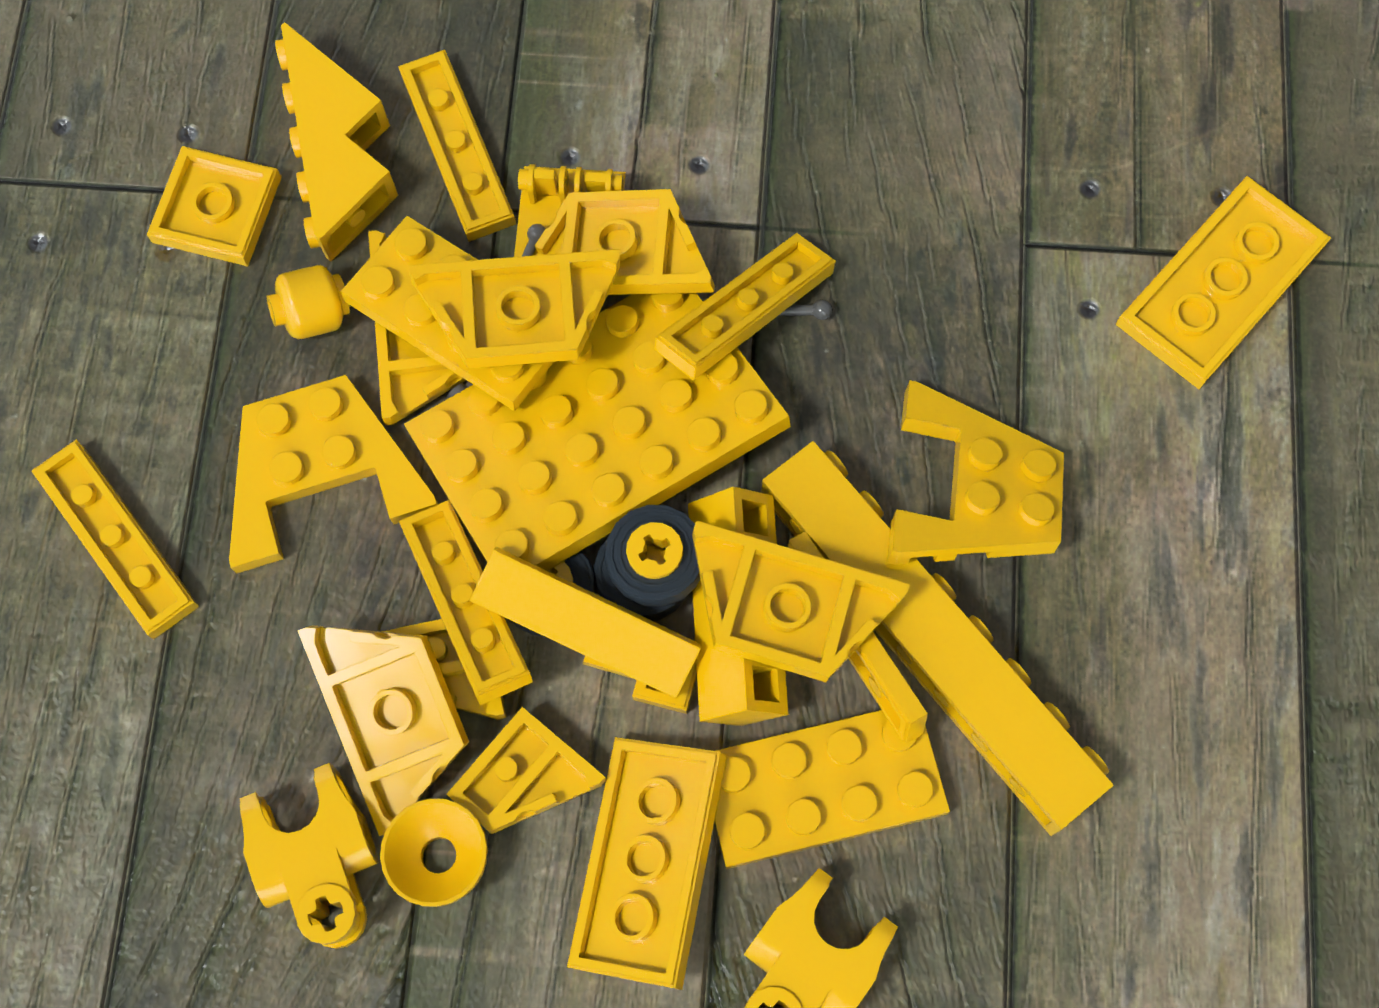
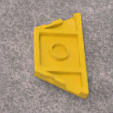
M671 189L569 192L556 212L554 223L544 230L535 244V248L538 251L536 255L619 249L620 269L608 295L714 293L715 284L710 272L705 265Z
M376 230L368 231L370 257L387 239L385 233ZM375 322L381 414L385 425H393L466 381L458 374Z
M619 249L417 264L409 265V273L412 284L468 369L579 359L620 269Z
M696 520L692 537L714 649L819 681L827 682L904 599L910 587V584L701 521Z
M324 626L305 627L298 630L299 636L379 836L385 834L393 818L404 808L417 802L469 743L468 737L427 636Z

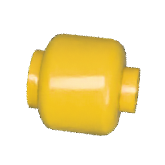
M322 265L279 274L275 281V294L267 295L268 309L274 326L284 325L289 335L295 339H305L338 330L341 327L343 315L350 313V306L344 302L341 290L345 287L339 274L332 275Z

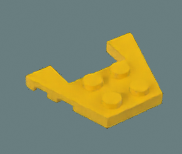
M346 375L243 406L229 555L230 567L236 574L284 559L271 508L373 475L378 476L388 515L393 525L398 524L404 518L438 505L435 496Z
M909 380L904 393L901 430L955 442L950 519L946 520L896 509L891 521L887 563L895 565L908 564L910 558L933 556L935 562L953 561L958 554L986 553L987 558L1055 553L1061 543L1064 453L919 382Z

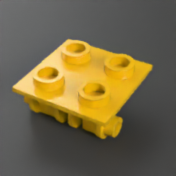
M530 164L529 166H524V169H519L518 189L521 190L514 257L522 256L529 241L527 231L530 226L541 224L547 229L554 223L556 212L569 192L624 191L626 172L613 171V169H607V171L584 170L582 167L567 169V166H561L560 168L536 167V164Z

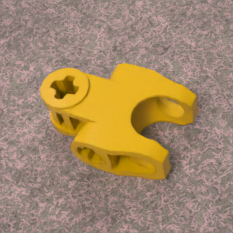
M327 763L314 769L315 775L313 778L318 791L319 806L316 816L309 825L301 830L290 833L281 832L271 807L267 804L265 798L258 796L256 792L240 798V813L244 834L243 853L253 885L262 904L269 908L290 899L297 926L301 933L314 943L339 949L348 947L356 942L364 932L367 923L366 907L354 873L378 864L379 859L365 815L357 807L349 794L337 768L331 763ZM331 904L343 909V913L335 917L336 928L334 929L322 924V920L330 915L328 906Z
M818 868L792 897L776 908L744 953V956L767 973L747 1001L745 1008H759L760 1005L764 1008H772L776 1003L783 1008H857L875 982L880 963L898 926L886 917H883L870 930L863 942L856 947L840 949L827 944L817 932L814 924V915L819 900L828 889L829 883L833 878Z

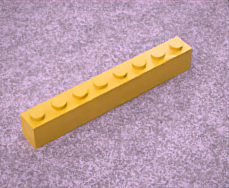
M812 441L762 480L761 493L773 495L775 514L795 537L806 531L824 559L910 584L904 599L880 623L875 631L1048 834L1052 836L1061 831L1114 786L1106 777L1109 773L1107 765L1093 749L1088 746L1081 748L1067 732L1070 725L1061 711L1052 703L1046 702L1043 704L1029 688L1031 680L1025 670L1015 660L1008 658L1005 661L991 645L994 639L988 628L976 616L971 615L968 618L954 602L956 599L954 590L941 575L934 573L931 576L917 560L919 557L910 558L908 564L895 565L887 563L890 528L881 519L884 514L880 505L867 491L863 490L859 493L845 478L848 476L847 469L836 454L830 450L824 453Z

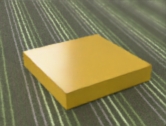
M182 146L147 236L155 244L248 266L282 177L276 168Z

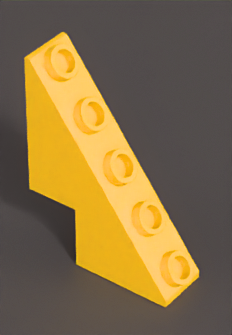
M284 22L281 25L283 39L275 40V46L281 69L283 71L288 70L290 82L282 84L285 104L289 114L295 113L297 126L289 128V134L296 158L302 157L304 171L296 173L298 189L303 203L309 202L311 217H306L303 220L304 229L310 248L321 247L325 257L331 262L398 196L389 170L365 152L390 127L383 104L377 96Z

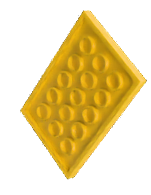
M697 293L632 294L603 310L595 321L579 359L554 362L515 411L475 385H471L460 393L404 423L409 435L487 562L493 549L498 547L547 571L610 534L615 524L631 510L646 505H659L791 427L789 415L738 347L695 380H692L654 350L657 335L703 302Z

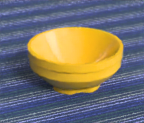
M432 798L415 802L396 815L385 831L380 852L382 871L393 890L411 903L423 907H440L452 904L473 890L483 876L488 853L486 835L475 816L456 802ZM437 839L451 841L456 850L455 863L449 870L443 873L430 872L423 860L425 848Z

